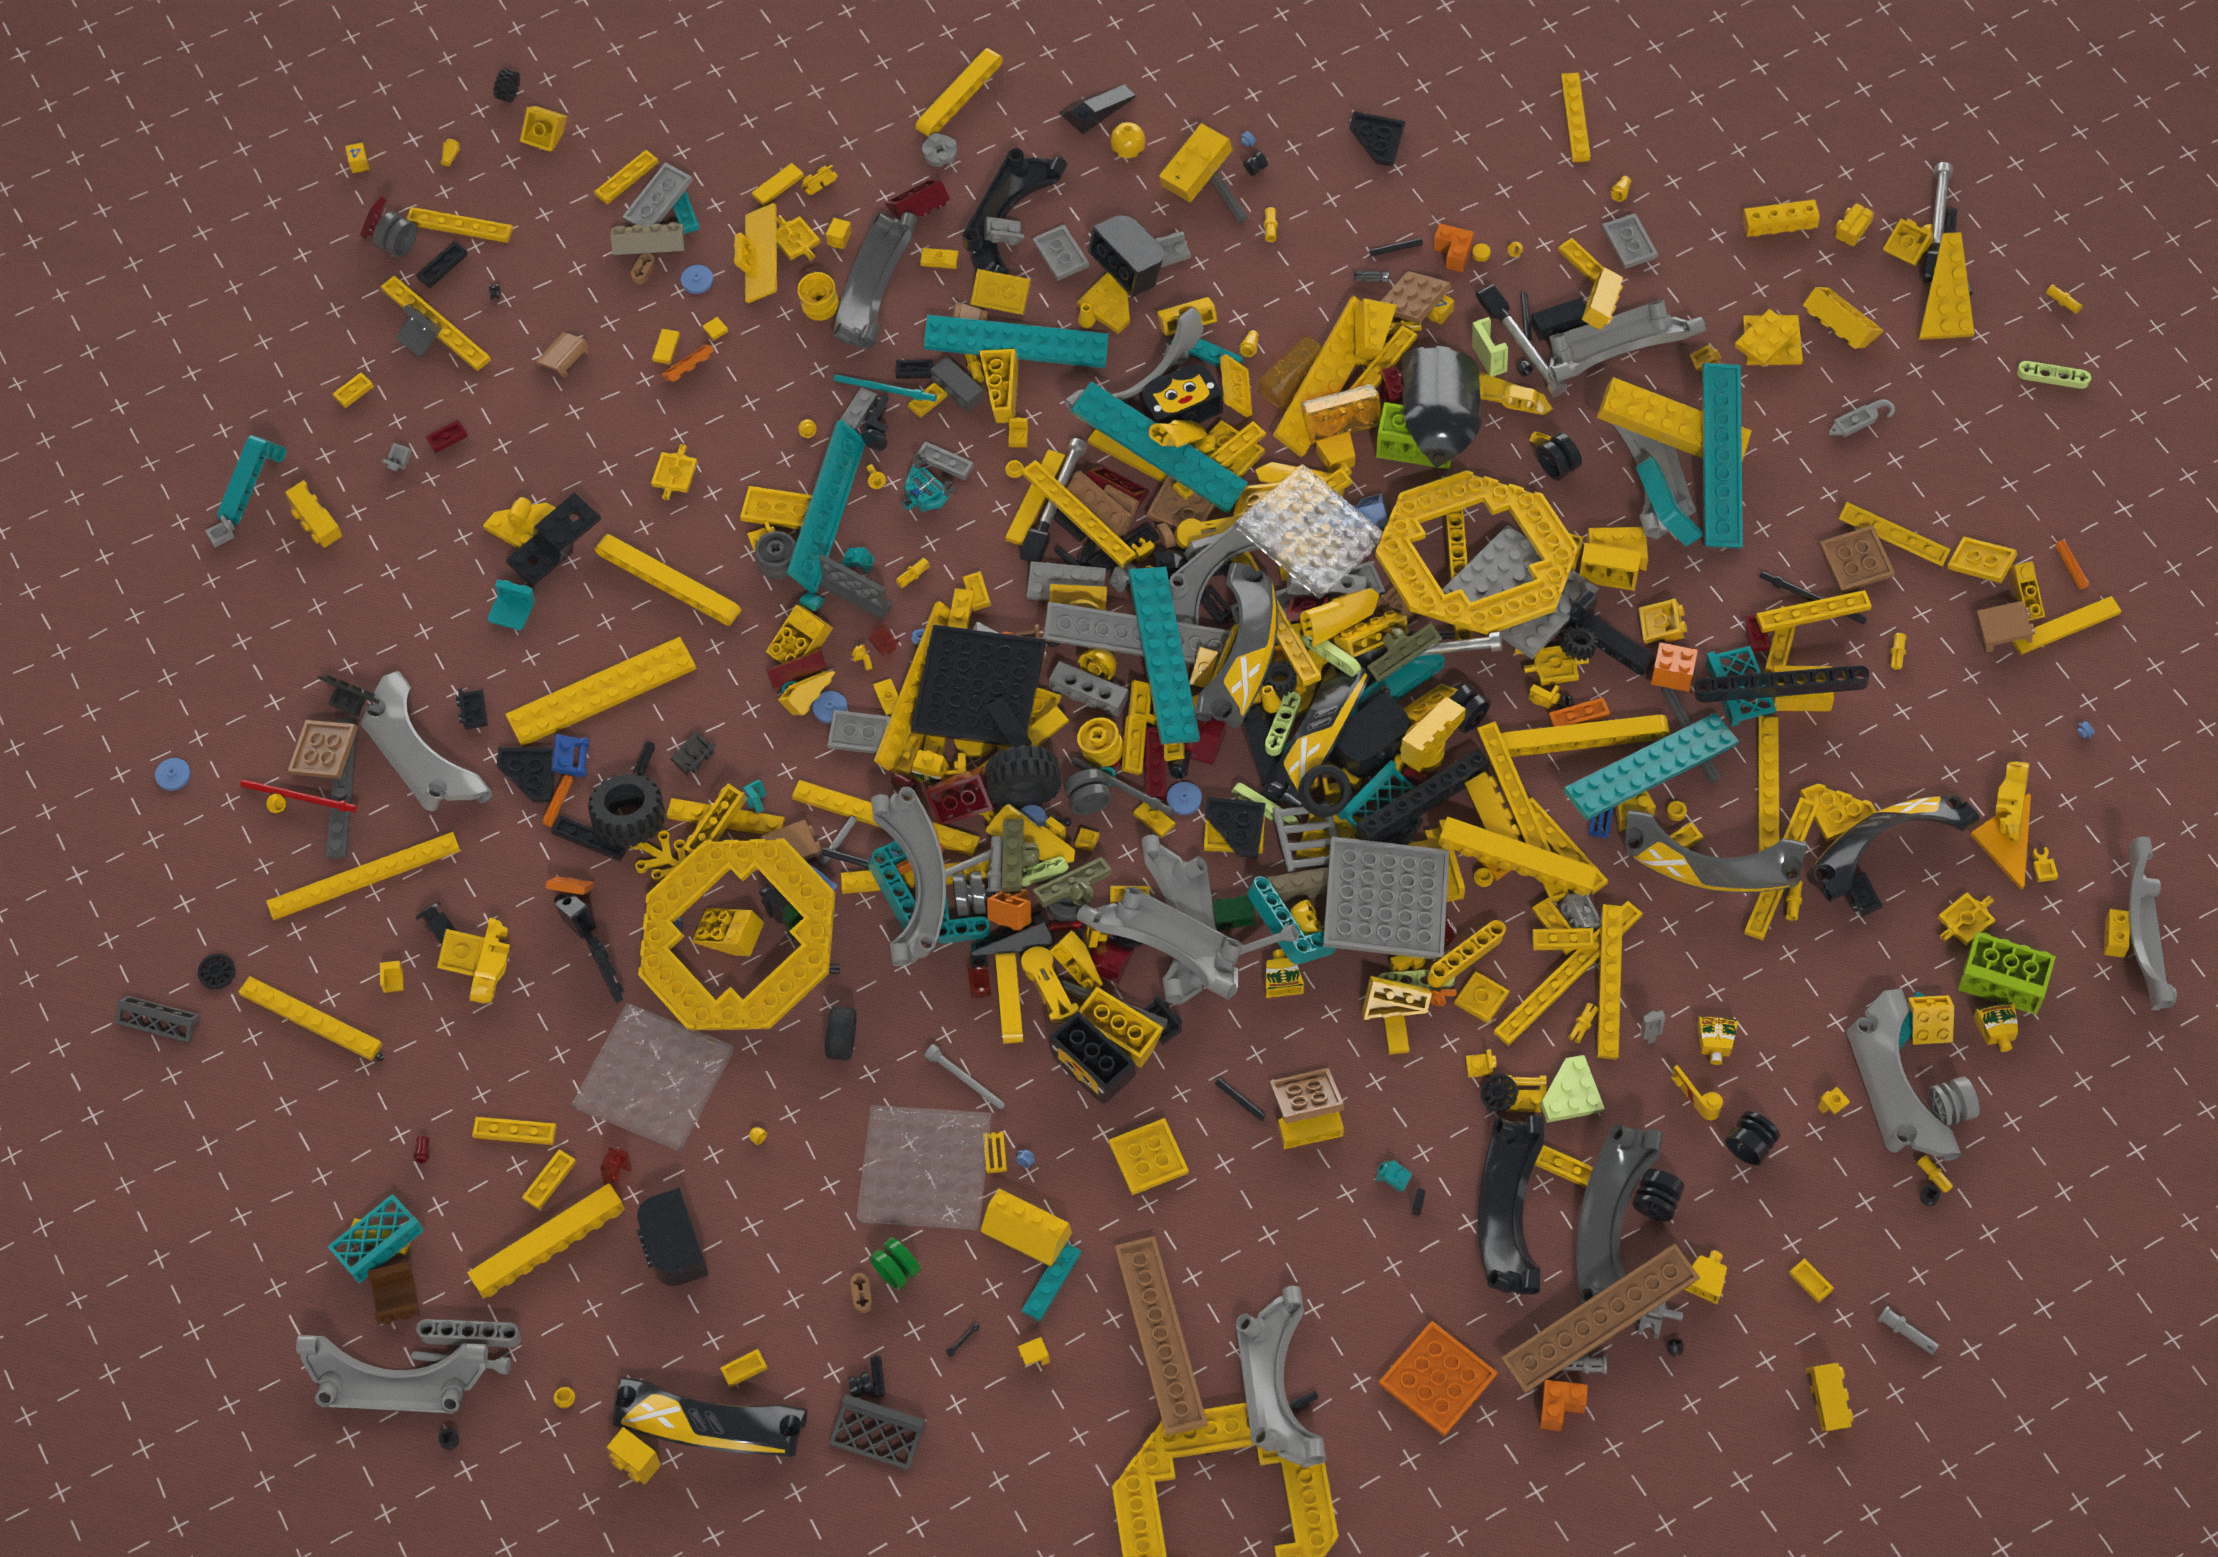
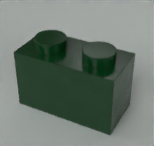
M1240 895L1236 898H1220L1213 901L1217 931L1256 925L1254 905L1248 896Z

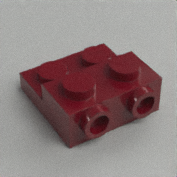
M1397 367L1382 369L1380 394L1383 405L1384 402L1403 405L1401 373L1399 374Z
M1292 596L1286 612L1287 620L1300 621V614L1302 612L1329 603L1330 596Z

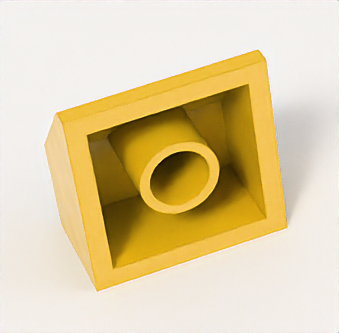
M538 106L527 107L520 142L553 152L564 133L567 116Z

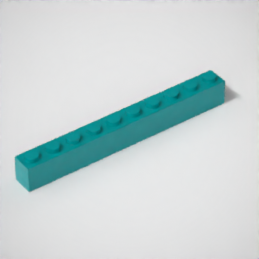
M1442 654L1418 656L1382 682L1378 683L1377 680H1374L1371 686L1367 689L1364 688L1350 718L1359 712L1357 709L1358 705L1363 701L1365 702V699L1375 691H1379V688L1383 685L1390 689V696L1395 702L1399 701L1442 670L1445 665V657ZM1288 742V743L1284 746V748H1283V754H1284L1285 750L1287 749V747L1289 746L1290 742Z

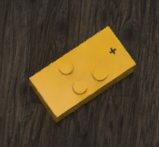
M1201 123L1159 175L1162 187L1191 203L1233 151L1229 138Z

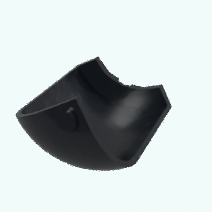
M1436 346V348L1427 349L1420 347L1402 354L1403 412L1408 429L1416 444L1430 462L1438 468L1464 451L1480 430L1482 416L1479 364L1467 354L1450 350L1449 347Z

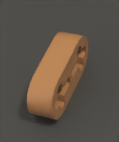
M643 253L639 256L631 270V278L635 284L640 285L648 280L656 265L653 254Z
M1165 522L1156 525L1157 534L1166 549L1174 547L1175 539L1168 525Z
M857 1273L850 1280L853 1304L857 1312L865 1314L873 1306L870 1283L865 1274ZM858 1280L863 1282V1290L859 1291L858 1285H856ZM860 1296H864L865 1302H867L865 1307H861V1304H859L861 1303Z

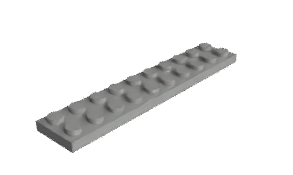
M1054 602L1047 603L1043 639H1046V641L1144 656L1135 615ZM1177 622L1185 663H1195L1200 646L1218 651L1214 666L1216 668L1231 631Z

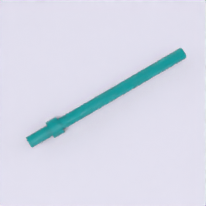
M838 374L834 375V381L913 397L914 400L936 402L937 395L925 393L920 389L910 390Z

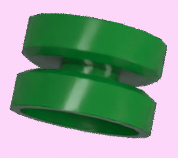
M890 1237L882 1245L883 1251L876 1250L869 1256V1261L877 1273L891 1287L899 1291L908 1283L907 1277L914 1278L921 1271V1267L906 1247L895 1238Z

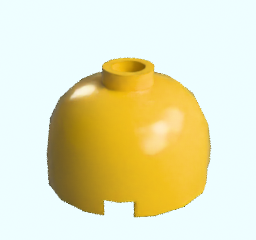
M1125 122L1117 125L1112 131L1110 145L1112 151L1118 153V156L1133 158L1138 156L1139 152H1143L1146 139L1143 130L1137 124Z
M1090 648L1078 659V663L1080 662L1081 666L1079 670L1106 681H1110L1117 670L1115 656L1110 651L1104 649Z
M1309 899L1297 903L1291 909L1292 917L1305 936L1323 931L1320 921L1316 918V910Z

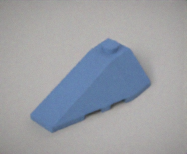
M1380 493L1358 500L1359 503L1355 506L1344 505L1339 509V512L1331 510L1310 518L1311 526L1383 528L1389 522L1383 494Z

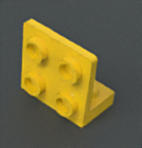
M1949 995L1908 998V1006L1913 1014L1912 1043L1914 1045L1953 1042L1954 1005Z

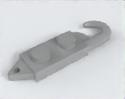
M1884 399L1867 406L1864 405L1835 419L1829 435H1842L1846 437L1875 423L1878 418V411L1876 409L1882 406L1888 407L1890 413L1887 417L1889 418L1895 413V407L1890 401Z

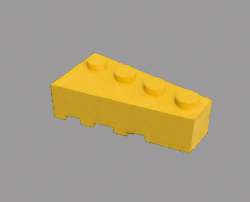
M1448 697L1438 702L1435 708L1402 739L1400 760L1420 772L1465 718L1466 709Z

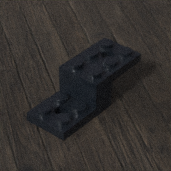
M574 492L534 526L533 537L506 559V563L533 587L573 553L574 542L601 520V516ZM575 514L579 516V519L572 521L569 516ZM529 559H536L538 563L530 565L527 561Z

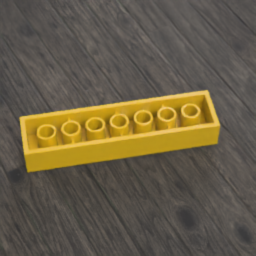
M1612 378L1606 387L1597 415L1598 419L1703 458V411L1617 378ZM1741 426L1743 461L1752 430Z

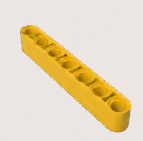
M986 48L918 119L915 129L929 138L931 134L938 133L1001 66L1003 57Z

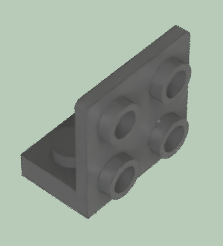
M406 304L403 311L408 314V320L396 336V339L422 358L442 328L418 309Z

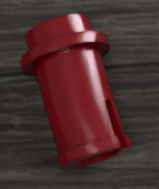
M1410 767L1405 769L1403 775L1406 779L1419 783V785L1430 777L1426 771L1419 772Z
M899 773L893 775L892 779L894 781L891 780L892 785L900 788L910 787L915 791L917 783L913 778L908 779Z
M418 1136L416 1138V1152L413 1154L415 1162L422 1164L426 1163L430 1158L428 1154L430 1139L426 1136Z

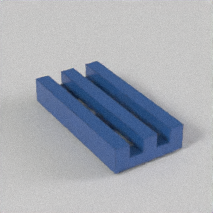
M1613 808L1609 809L1605 833H1601L1605 813L1603 812L1600 814L1597 832L1593 831L1596 816L1591 818L1589 836L1608 839Z

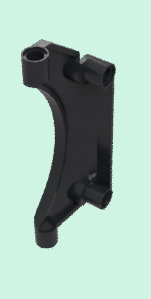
M1013 148L1008 152L963 232L964 248L972 253L970 260L976 273L977 269L1006 275L1009 273L1001 259L998 243L985 240L984 219L986 217L1005 219L1009 211L1021 199L1039 189L1056 184L1067 167V162L1060 157H1054L1053 160L1031 157L1024 159V153L1019 148Z

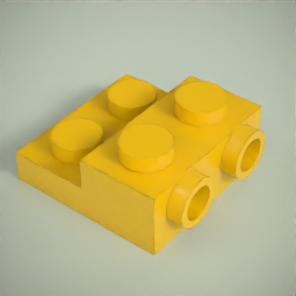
M1900 219L1885 244L1883 252L1915 267L1922 254L1927 252L1934 240L1933 231L1924 226L1922 228L1916 226L1917 224L1910 219Z
M1676 598L1639 608L1645 644L1663 639L1667 643L1685 638L1684 632H1687V626L1681 617L1685 615L1683 605H1679Z

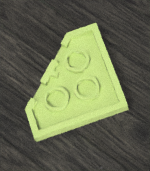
M1584 1055L1564 1060L1540 1106L1547 1123L1601 1113L1605 1109Z

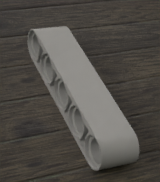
M425 1319L417 1325V1333L425 1344L461 1346L463 1343L487 1344L488 1347L512 1348L518 1346L521 1342V1334L514 1323ZM432 1329L431 1333L423 1334L425 1330ZM447 1330H453L450 1335H444ZM474 1331L472 1335L465 1336L466 1332ZM488 1332H494L491 1337H485ZM508 1333H515L512 1338H506Z

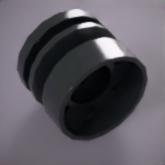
M1746 1111L1738 1120L1737 1127L1733 1128L1726 1137L1725 1144L1729 1151L1747 1164L1758 1166L1761 1165L1768 1155L1769 1149H1772L1780 1138V1132L1763 1115Z
M1648 1169L1642 1176L1639 1184L1640 1188L1636 1191L1632 1205L1639 1213L1658 1221H1670L1674 1217L1678 1206L1677 1202L1681 1199L1685 1185L1678 1177L1659 1169Z

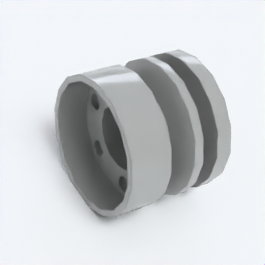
M1965 1076L1950 1080L1948 1085L1941 1083L1939 1086L1934 1085L1929 1088V1101L1933 1114L1947 1127L1951 1126V1123L1957 1124L1960 1119L1967 1121L1979 1116L1980 1107L1976 1092L1969 1079Z

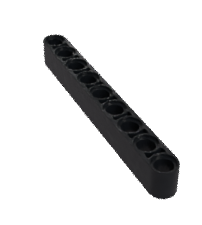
M1863 665L1701 678L1694 684V696L1697 701L1706 703L1863 690L1869 685V669Z

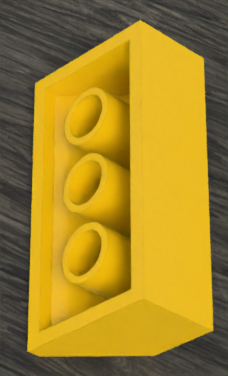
M1815 287L1803 304L1810 315L1820 318V322L1824 326L1833 328L1835 330L1834 333L1840 338L1844 337L1849 341L1848 344L1854 349L1867 347L1884 331L1830 288Z
M1098 987L1095 988L1079 1009V1012L1140 1068L1152 1054L1163 1031L1162 1026Z
M1001 1189L997 1190L988 1204L981 1227V1233L1052 1267L1072 1235L1068 1222Z

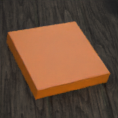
M560 876L546 881L547 889L581 895L592 891L595 886V882Z

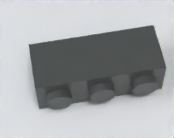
M945 357L931 368V381L947 392V396L952 397L960 408H964L969 412L984 400V389L948 357Z

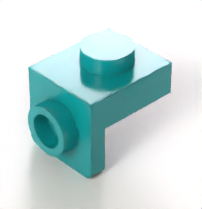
M865 547L848 548L842 564L845 567H860L865 573H869L875 557Z
M758 779L743 787L744 793L748 798L746 804L749 808L753 807L757 813L764 810L760 799L766 796L763 784Z
M1392 1160L1383 1162L1378 1167V1174L1375 1179L1377 1181L1384 1180L1401 1192L1404 1191L1412 1173Z

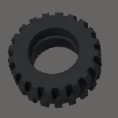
M1034 745L1010 747L1008 750H1002L999 754L993 755L985 767L988 796L999 806L1011 804L1016 809H1021L1028 805L1040 806L1042 803H1047L1052 798H1055L1061 789L1062 783L1058 758L1044 747L1038 748Z
M622 773L620 776H611V779L602 781L601 785H598L593 790L594 793L590 795L588 810L594 832L605 843L609 842L612 846L620 845V847L627 848L629 845H632V847L638 846L637 844L641 842L644 844L648 842L650 837L656 836V831H660L665 822V807L661 791L657 784L646 776L642 775L640 777L636 773H632V775ZM625 805L641 806L639 810L629 815L619 816L613 814L614 811Z

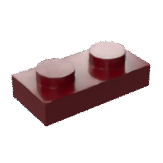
M457 420L427 435L426 440L434 453H437L468 436Z
M1756 615L1744 616L1743 622L1752 652L1769 651L1771 646L1768 633L1761 632Z

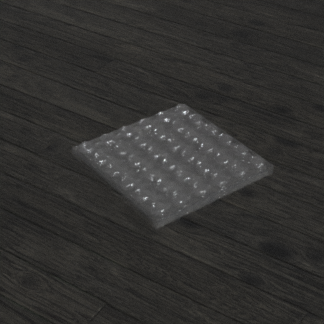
M1301 464L1234 524L1236 529L1319 599L1377 548L1383 534L1381 529L1304 464Z
M626 1003L571 1104L572 1108L681 1152L735 1049L734 1045L696 1030H688L684 1025Z
M871 1105L856 1217L857 1222L980 1230L992 1113Z

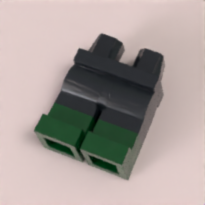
M766 884L759 890V894L763 897L761 902L765 906L766 913L770 918L774 917L776 922L785 925L787 935L794 940L795 937L789 931L804 917L776 887L773 889Z

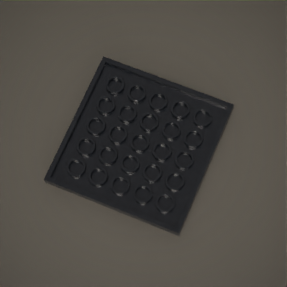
M933 625L911 733L1011 747L985 707L998 698L1003 697L1028 736L1047 643L1046 639Z

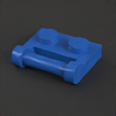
M556 734L554 737L551 771L585 777L587 775V769L585 768L587 748L589 747L590 740ZM574 747L579 748L578 767H573Z

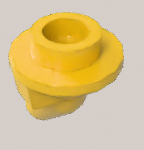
M873 464L868 465L866 468L870 474L868 477L869 486L873 489L882 488L886 483L885 475L882 472H877Z
M863 644L860 647L856 646L852 652V656H854L853 661L856 662L863 659L865 670H872L871 659L866 653L865 646Z

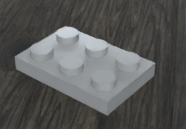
M1636 213L1602 224V229L1624 269L1657 259L1658 253Z
M1065 225L1032 238L1034 246L1057 281L1089 267L1088 260Z
M834 710L827 746L830 749L876 754L890 716Z

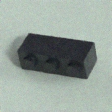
M1579 297L1532 313L1530 324L1538 340L1550 339L1549 337L1587 325L1588 323L1582 320L1586 304L1583 298Z

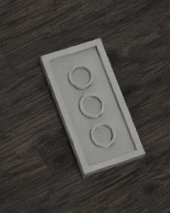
M665 162L622 216L623 219L632 225L650 226L652 224H659L692 183V177Z
M1031 562L1027 599L1049 601L1050 584L1105 586L1106 568Z

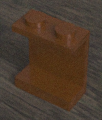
M409 1262L367 1271L368 1279L372 1284L376 1313H374V1317L378 1324H390L398 1319L407 1320L420 1314L413 1271Z

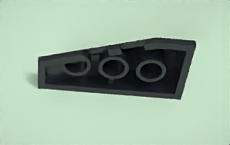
M1121 85L1073 102L1061 110L1060 115L1083 135L1134 99L1136 95L1125 85Z
M1164 546L1155 547L1156 567H1166L1168 579L1170 580L1171 576L1188 562L1184 555L1186 550L1178 546L1167 549ZM1231 560L1221 566L1213 576L1228 575Z
M1257 705L1250 707L1241 724V728L1261 785L1264 786L1280 760L1281 753L1271 756L1265 750V741L1277 712L1269 713L1262 706ZM1282 728L1275 729V732L1282 734ZM1275 740L1273 746H1271L1272 748L1277 746V740Z
M1045 908L1031 912V924L1023 927L1021 930H1013L1011 927L1004 926L1005 928L998 935L997 933H992L972 944V955L1027 951L1036 946L1048 948L1054 943V933Z

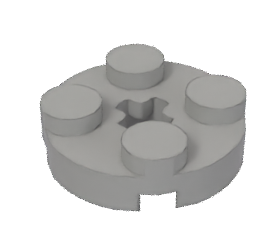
M938 133L931 134L930 138L922 145V154L925 161L934 167H943V164L948 163L949 165L954 162L957 157L955 139L947 135H939ZM937 149H943V150H944V151H940L939 153H937Z

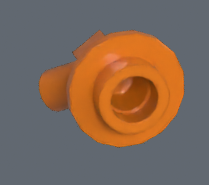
M1456 989L1431 990L1430 1002L1435 1006H1444L1446 1004L1445 997H1455L1457 991Z

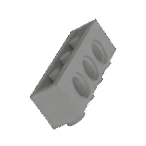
M1293 564L1288 573L1287 594L1330 596L1331 601L1337 597L1366 589V577L1357 574L1350 575L1339 571H1327L1321 568H1310Z
M1060 661L1049 678V687L1053 692L1064 694L1074 701H1081L1091 708L1103 710L1108 715L1119 717L1128 701V689Z

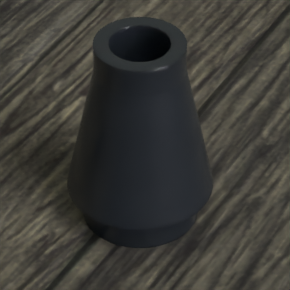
M1185 750V759L1175 760L1171 764L1170 774L1172 777L1183 779L1188 775L1192 756L1189 751Z

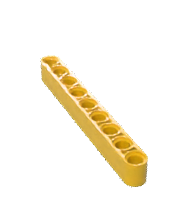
M1463 509L1445 515L1450 581L1457 575L1456 572L1462 571L1468 565ZM1453 625L1455 641L1465 640L1461 639L1462 636L1467 639H1473L1472 630Z
M605 534L594 548L595 552L602 558L727 626H731L742 612L735 602L612 535Z
M1652 715L1501 733L1510 757L1656 741L1669 736L1670 730L1667 716Z

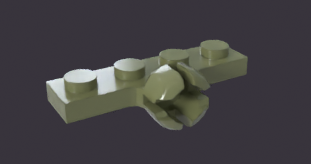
M1432 623L1412 636H1406L1401 628H1396L1392 630L1396 638L1395 641L1389 633L1385 635L1383 643L1387 647L1388 652L1367 666L1378 683L1442 640V637Z
M1023 819L1004 820L1002 891H1022L1023 869L1027 866H1036L1039 863L1038 844L1024 842Z
M1100 857L1033 889V895L1043 908L1065 897L1070 898L1075 905L1083 906L1084 903L1080 899L1082 898L1088 904L1094 897V890L1091 885L1112 875V869Z

